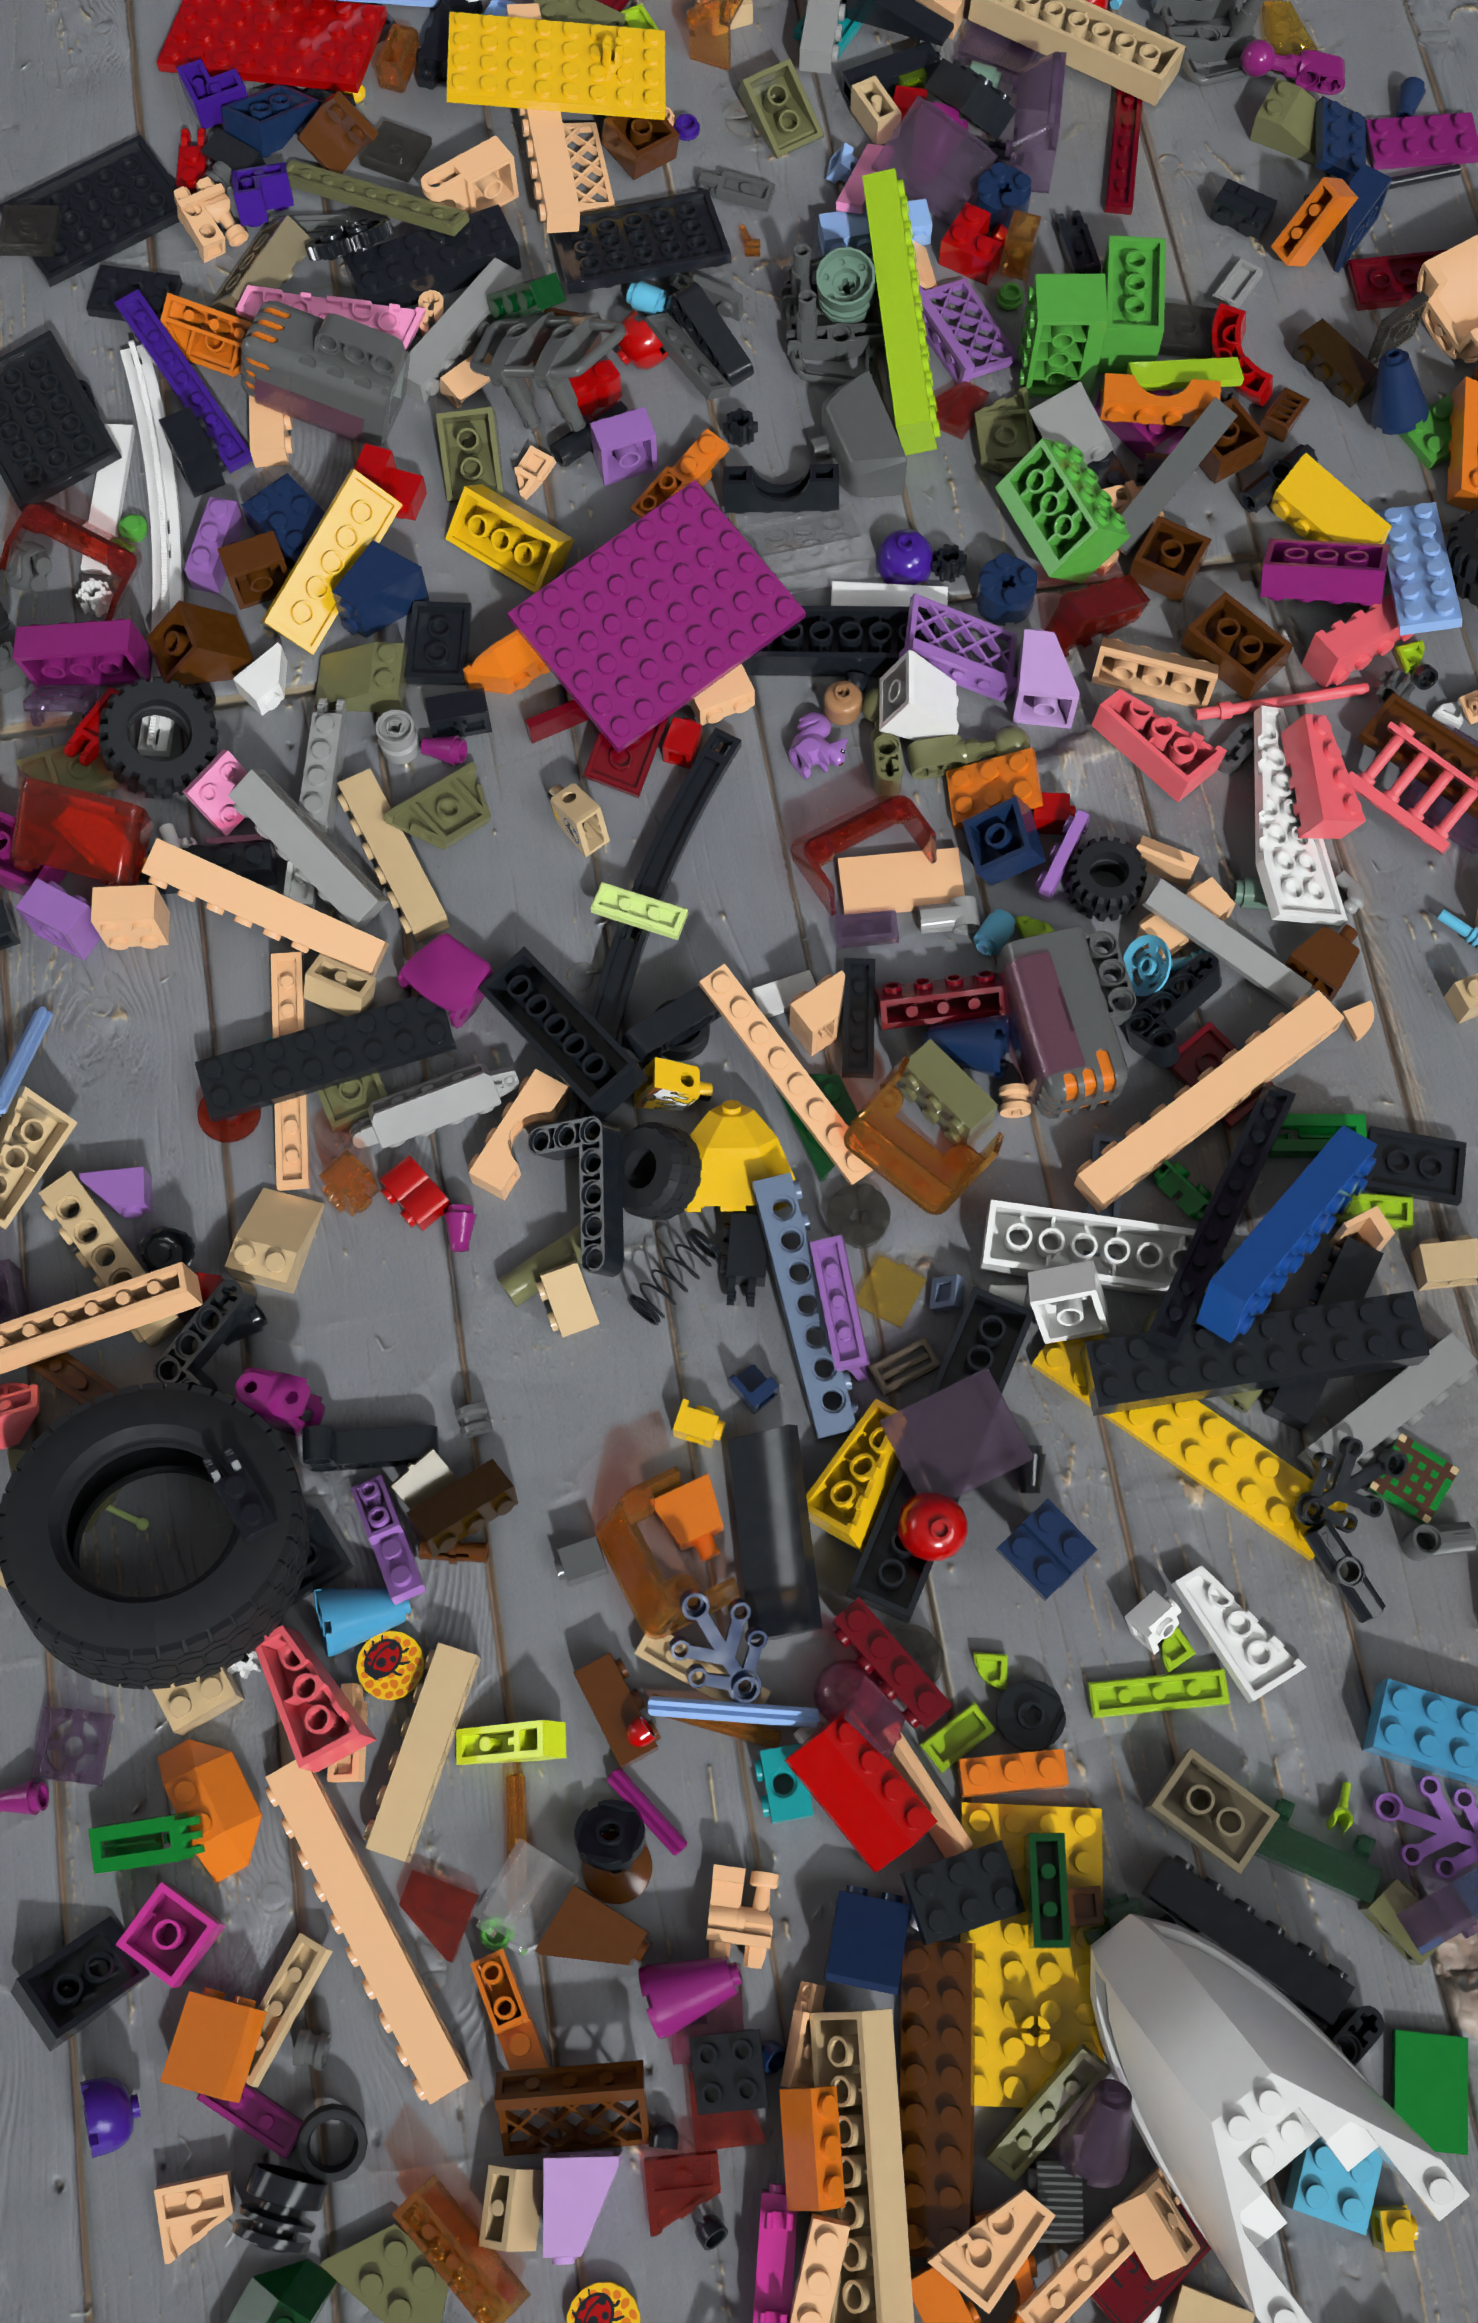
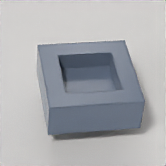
M955 1274L932 1278L929 1309L937 1313L963 1309L965 1277Z

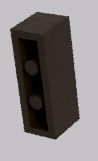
M1323 318L1298 335L1292 355L1349 408L1374 391L1378 369Z
M492 1458L408 1511L407 1516L412 1530L434 1558L440 1553L450 1551L457 1542L468 1535L479 1532L485 1524L496 1517L507 1514L519 1502L514 1485Z

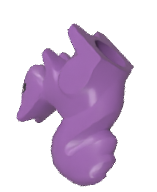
M819 712L806 713L799 719L797 729L800 733L795 736L789 750L791 764L804 779L809 778L811 774L810 768L815 764L825 773L828 772L827 766L830 764L838 767L842 766L846 757L845 746L848 743V739L844 738L829 744L825 738L831 732L830 720Z

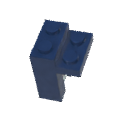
M1049 1499L1043 1502L996 1549L1044 1601L1059 1587L1061 1588L1098 1550Z

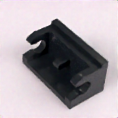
M218 128L200 151L204 157L210 158L209 162L214 164L216 161H222L232 170L266 165L259 151Z
M484 688L425 698L433 738L459 736L461 738L492 732Z

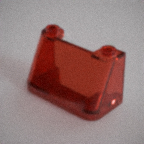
M23 778L19 792L9 859L15 868L26 872H32L33 868L38 869L41 865L99 879L106 887L136 886L154 824L147 811L138 805L34 778Z

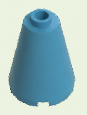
M320 1588L314 1590L315 1610L319 1618L318 1626L327 1657L336 1656L405 1622L406 1614L411 1613L409 1599L394 1605L387 1588Z

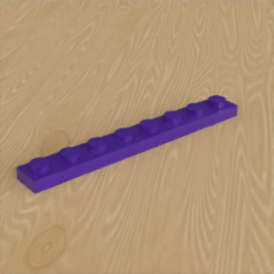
M137 289L114 302L118 312L184 408L191 407L196 417H202L208 433L205 434H208L209 438L213 437L219 450L217 455L220 456L228 472L231 474L252 462L253 459L249 448L141 292Z

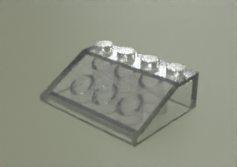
M854 503L839 505V510L809 511L742 525L745 540L791 594L832 586V581L852 582L874 577L876 555L869 532Z

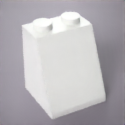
M908 650L879 679V731L914 741L957 735L959 729L957 721L959 698L956 695V682L916 652Z

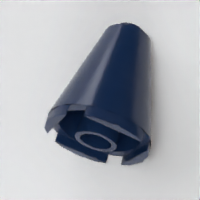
M1393 348L1386 351L1379 359L1370 421L1372 428L1375 430L1376 427L1381 428L1383 434L1396 435L1411 432L1416 429L1418 422L1423 419L1424 423L1427 420L1429 406L1408 352L1399 348Z
M1000 1014L932 1025L929 1028V1032L923 1033L922 1046L931 1039L958 1066L993 1077L1003 1078L1007 1069V1063L1002 1062V1059L1005 1058L1006 1053H1009L1010 1022L1007 1020L1008 1015Z

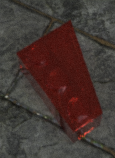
M1131 574L1120 578L1113 577L1107 582L1097 585L1091 584L1084 589L1065 593L1060 598V603L1047 624L1045 631L1055 632L1066 658L1069 656L1070 649L1079 644H1082L1084 648L1091 645L1093 642L1091 638L1105 632L1108 636L1137 621L1150 599Z

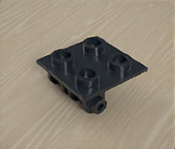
M743 2029L738 2032L689 2037L698 2115L769 2108L760 2029Z

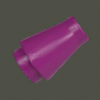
M459 736L424 737L421 742L422 755L436 758L454 766L458 763H464L467 757V742Z
M464 1204L448 1205V1212L444 1214L450 1251L468 1252L477 1216L474 1213V1206Z
M36 1779L0 1790V1812L37 1815L40 1811L45 1810L49 1803V1790L46 1783L38 1782Z

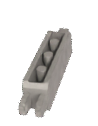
M319 698L317 712L312 713L299 807L326 835H332L335 829L338 808L336 796L340 794L337 783L342 780L348 739L345 723L346 700L338 699L335 713H327L329 709L327 698Z
M477 1062L371 1102L368 1108L369 1117L352 1124L349 1129V1135L351 1136L352 1144L360 1149L380 1143L382 1149L398 1147L404 1144L407 1139L418 1135H430L436 1128L447 1124H459L466 1117L476 1113L485 1114L495 1109V1106L502 1104L500 1097L519 1088L520 1083L513 1066L489 1071L487 1065Z

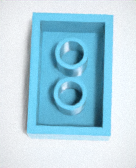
M1318 2138L1293 2159L1283 2205L1366 2236L1383 2159L1374 2150L1348 2172L1324 2141Z

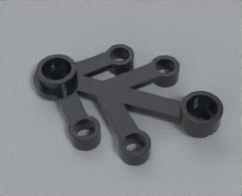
M1346 1436L1339 1443V1451L1343 1456L1332 1487L1325 1492L1324 1488L1329 1473L1333 1472L1336 1467V1459L1333 1455L1326 1452H1318L1314 1455L1312 1466L1316 1472L1308 1492L1301 1494L1297 1498L1294 1505V1515L1301 1524L1313 1526L1328 1519L1335 1525L1336 1529L1345 1533H1351L1357 1527V1517L1350 1512H1335L1328 1509V1507L1340 1501L1361 1509L1365 1515L1374 1518L1379 1517L1384 1511L1383 1501L1375 1496H1362L1354 1493V1491L1382 1475L1398 1478L1406 1472L1408 1468L1406 1455L1394 1449H1385L1378 1454L1375 1463L1351 1476L1357 1457L1362 1454L1363 1444L1359 1439ZM1353 1443V1449L1349 1452V1446ZM1326 1458V1465L1322 1468V1461ZM1374 1502V1508L1370 1511V1505ZM1345 1518H1348L1347 1524L1343 1526Z

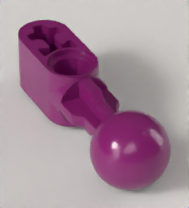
M1262 39L1251 41L1244 47L1241 53V67L1247 75L1252 77H1261L1270 70L1280 72L1282 76L1292 78V80L1296 81V85L1305 90L1326 95H1336L1345 87V61L1339 56L1314 50H1305L1298 55L1275 54L1273 46L1268 41Z

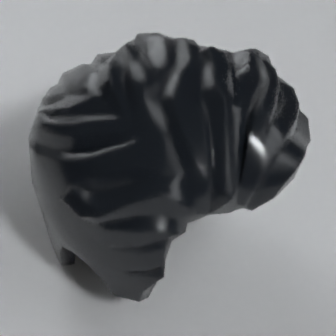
M166 1226L152 1228L146 1232L136 1249L142 1261L147 1265L149 1273L179 1262H183L189 1268L195 1256L193 1239L186 1232Z

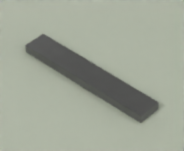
M1215 397L1121 514L1127 523L1125 527L1131 535L1118 548L1125 556L1238 416L1218 398Z

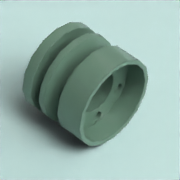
M852 247L837 248L829 252L820 261L816 272L819 306L823 314L832 322L858 323L872 312L876 302L875 268L873 263L864 252Z

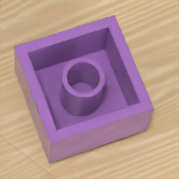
M645 407L628 410L625 413L609 418H601L590 423L594 461L604 486L658 470L656 433Z
M37 878L15 907L35 935L83 961L86 960L101 939V936L91 922L90 907L92 905L90 902L79 895L72 897L66 894L65 889L53 881L46 883Z

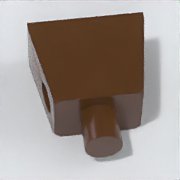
M1343 924L1337 932L1328 926H1323L1291 953L1285 966L1311 983L1312 989L1315 991L1319 990L1332 1002L1360 953L1359 948L1352 944L1358 933L1352 926Z

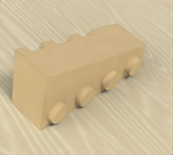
M19 1086L7 1113L3 1114L0 1120V1228L5 1230L78 1123L26 1086Z

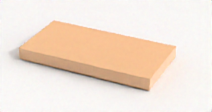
M958 847L837 859L844 918L917 911L918 906L950 903L956 897L965 896Z

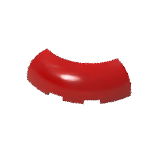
M1220 303L1212 327L1215 358L1238 357L1244 381L1242 386H1233L1232 388L1247 400L1257 405L1265 406L1272 396L1273 375L1256 366L1243 352L1241 343L1246 332V311Z

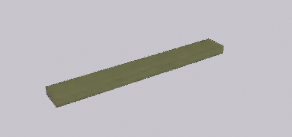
M291 160L286 165L291 187L454 237L470 221L468 212L296 160Z

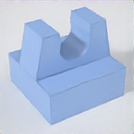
M844 143L830 158L826 176L827 180L834 184L838 180L848 181L858 162V159L852 155L854 149L852 146Z

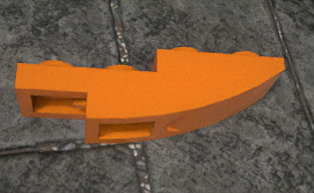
M707 428L672 468L668 465L630 507V510L642 518L694 480L703 487L713 477L711 470L730 450L729 445Z
M500 1949L470 1963L494 2033L498 2036L510 2071L549 2068L546 2051L505 1950Z

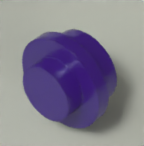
M691 114L680 115L673 125L680 134L679 139L683 141L693 140L700 133V124Z

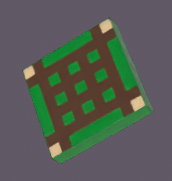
M1401 1433L1395 1439L1390 1449L1403 1452L1408 1459L1406 1472L1398 1478L1382 1475L1370 1482L1366 1490L1420 1524H1429L1460 1469Z

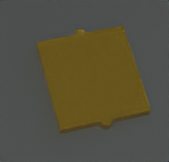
M879 1255L856 1298L858 1307L873 1314L874 1319H882L901 1329L927 1279L906 1269L905 1264L898 1265Z

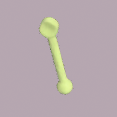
M112 1505L105 1509L136 1524L138 1530L144 1531L149 1527V1521L146 1518H137Z

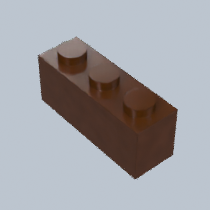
M608 1653L573 1672L622 1770L659 1750L656 1741L661 1739V1736L652 1720L648 1721V1724L656 1735L654 1741L645 1747H636L627 1740V1727L638 1716H642L640 1710L645 1708V1705L637 1689L629 1691L624 1679L630 1675L621 1658L614 1660L611 1653Z

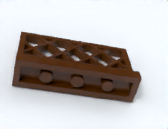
M643 2060L496 2072L494 2102L496 2112L498 2111L504 2156L649 2144L650 2130ZM637 2100L629 2108L620 2103L621 2101ZM600 2103L594 2110L584 2106V2104ZM563 2106L556 2114L547 2109V2107ZM609 2108L620 2115L612 2123L601 2117ZM527 2109L519 2117L510 2112V2110ZM572 2111L584 2118L576 2126L565 2120ZM535 2114L547 2121L539 2129L528 2123ZM628 2121H631L639 2126L641 2131L626 2132L621 2128ZM592 2124L604 2130L596 2135H590L585 2132ZM555 2127L567 2133L564 2137L553 2138L548 2135ZM518 2130L530 2136L527 2140L511 2141L510 2138Z

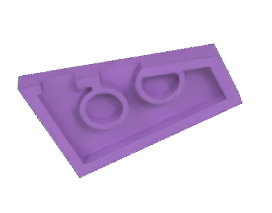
M1078 809L1075 817L1069 815L1062 830L1063 833H1066L1062 844H1055L1049 856V860L1053 861L1048 872L1043 870L1035 887L1039 889L1038 898L1050 903L1066 872L1068 859H1071L1078 849L1081 840L1080 834L1085 835L1089 828L1090 814Z

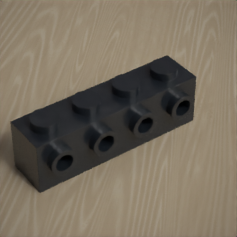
M253 840L242 844L224 842L217 846L191 845L188 848H180L262 886L278 885V858L270 841ZM169 884L166 890L156 886L160 894H174L179 890Z

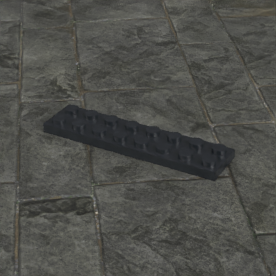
M418 995L196 1061L195 1066L208 1114L213 1123L457 1048L445 1010L422 995Z

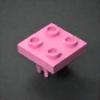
M223 749L182 792L221 835L228 836L245 818L234 808L235 802L228 795L248 772L228 750Z

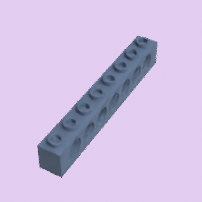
M791 1172L753 1181L751 1188L816 1440L853 1431L856 1422H859L861 1419L857 1403H851L847 1390L852 1389L848 1370L840 1372L835 1370L811 1247L806 1231L811 1230L807 1212H801L798 1203L799 1199H803L799 1181H793ZM777 1203H785L790 1207L791 1214L786 1218H780L774 1214L773 1206ZM786 1234H793L798 1238L799 1246L793 1250L786 1249L781 1243V1238ZM795 1265L804 1267L807 1271V1278L800 1282L793 1280L789 1274L790 1268ZM802 1297L811 1298L815 1302V1311L808 1314L803 1313L798 1308V1300ZM815 1328L822 1332L824 1336L822 1344L814 1346L807 1341L806 1332L809 1329ZM824 1360L831 1365L832 1373L829 1377L821 1378L815 1373L814 1365L817 1361ZM833 1392L839 1396L840 1406L837 1410H829L823 1405L824 1394Z

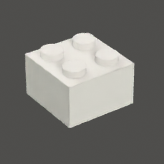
M1093 1260L1028 1272L1030 1304L1045 1344L1110 1332L1107 1302Z

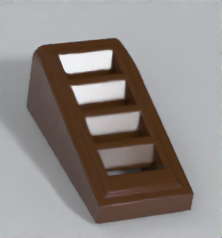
M1285 387L1267 410L1259 427L1266 435L1283 443L1310 399ZM1282 404L1294 409L1295 411L1283 406Z

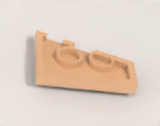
M1022 2189L926 2261L985 2312L990 2314L1056 2215L1026 2190Z

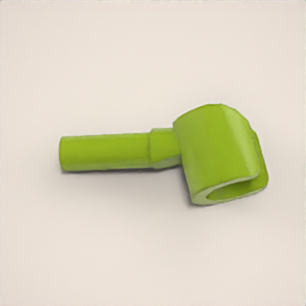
M1349 1782L1342 1783L1338 1806L1326 1820V1827L1329 1830L1338 1821L1342 1826L1341 1835L1349 1829L1354 1821L1352 1813L1348 1810L1351 1790Z

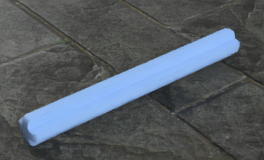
M44 1006L34 1011L0 1079V1117L2 1114L7 1113L53 1018L52 1012L48 1011Z
M650 1696L647 1706L649 1715L807 1728H817L820 1721L819 1709L808 1707Z

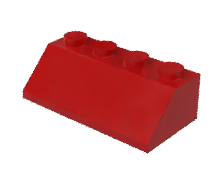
M848 1709L829 1718L784 1760L874 1873L912 1847L938 1822Z

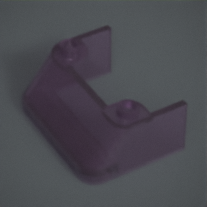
M1055 51L1020 69L1019 76H1013L1011 93L1016 94L1014 108L1017 111L1015 112L1012 140L1007 139L1005 157H1010L1009 167L1016 168L1030 176L1031 192L1049 194L1060 129L1067 52Z

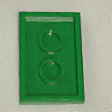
M1392 2029L1391 2107L1434 2152L1468 2155V2038Z

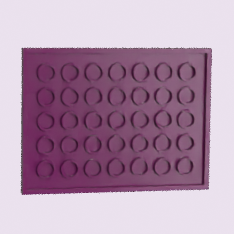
M696 480L507 613L509 621L617 753H620L806 616V611Z

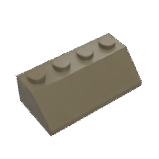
M288 214L262 228L208 307L253 322L236 313V307L247 285L279 289L281 284L286 283L295 273L293 267L296 262L299 263L306 257L305 244H308L312 239Z

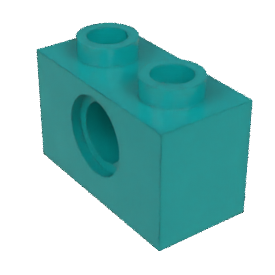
M801 1743L761 1750L760 1760L754 1761L757 1781H764L767 1795L760 1796L764 1818L771 1816L772 1824L814 1816L810 1792L784 1761ZM787 1775L793 1781V1789L788 1794H779L774 1790L773 1781L777 1776Z

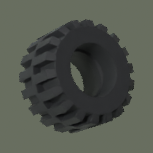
M1103 836L1099 842L1093 838L1088 841L1087 846L1082 844L1071 860L1066 878V893H1070L1068 897L1070 903H1076L1075 909L1079 913L1085 911L1086 917L1089 919L1096 916L1098 921L1105 922L1106 917H1110L1111 921L1118 920L1120 914L1125 917L1131 909L1134 910L1140 900L1147 879V871H1145L1146 862L1145 859L1139 860L1141 853L1138 849L1133 851L1131 843H1120L1121 838L1114 837L1113 841H1110L1107 836ZM1097 871L1110 872L1119 878L1121 885L1117 887L1101 886L1092 879L1090 874Z

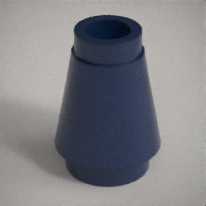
M1408 77L1399 86L1396 117H1410L1414 115L1426 93L1425 83L1422 79Z

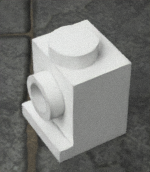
M1153 1590L1124 1618L1131 1634L1155 1655L1159 1651L1157 1644L1162 1639L1170 1637L1179 1625L1177 1616L1181 1613V1609L1170 1597L1167 1596L1164 1599Z

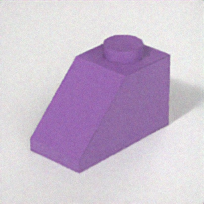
M145 1167L79 1173V1179L87 1189L120 1216L136 1219L142 1217L143 1214L153 1213L152 1177Z

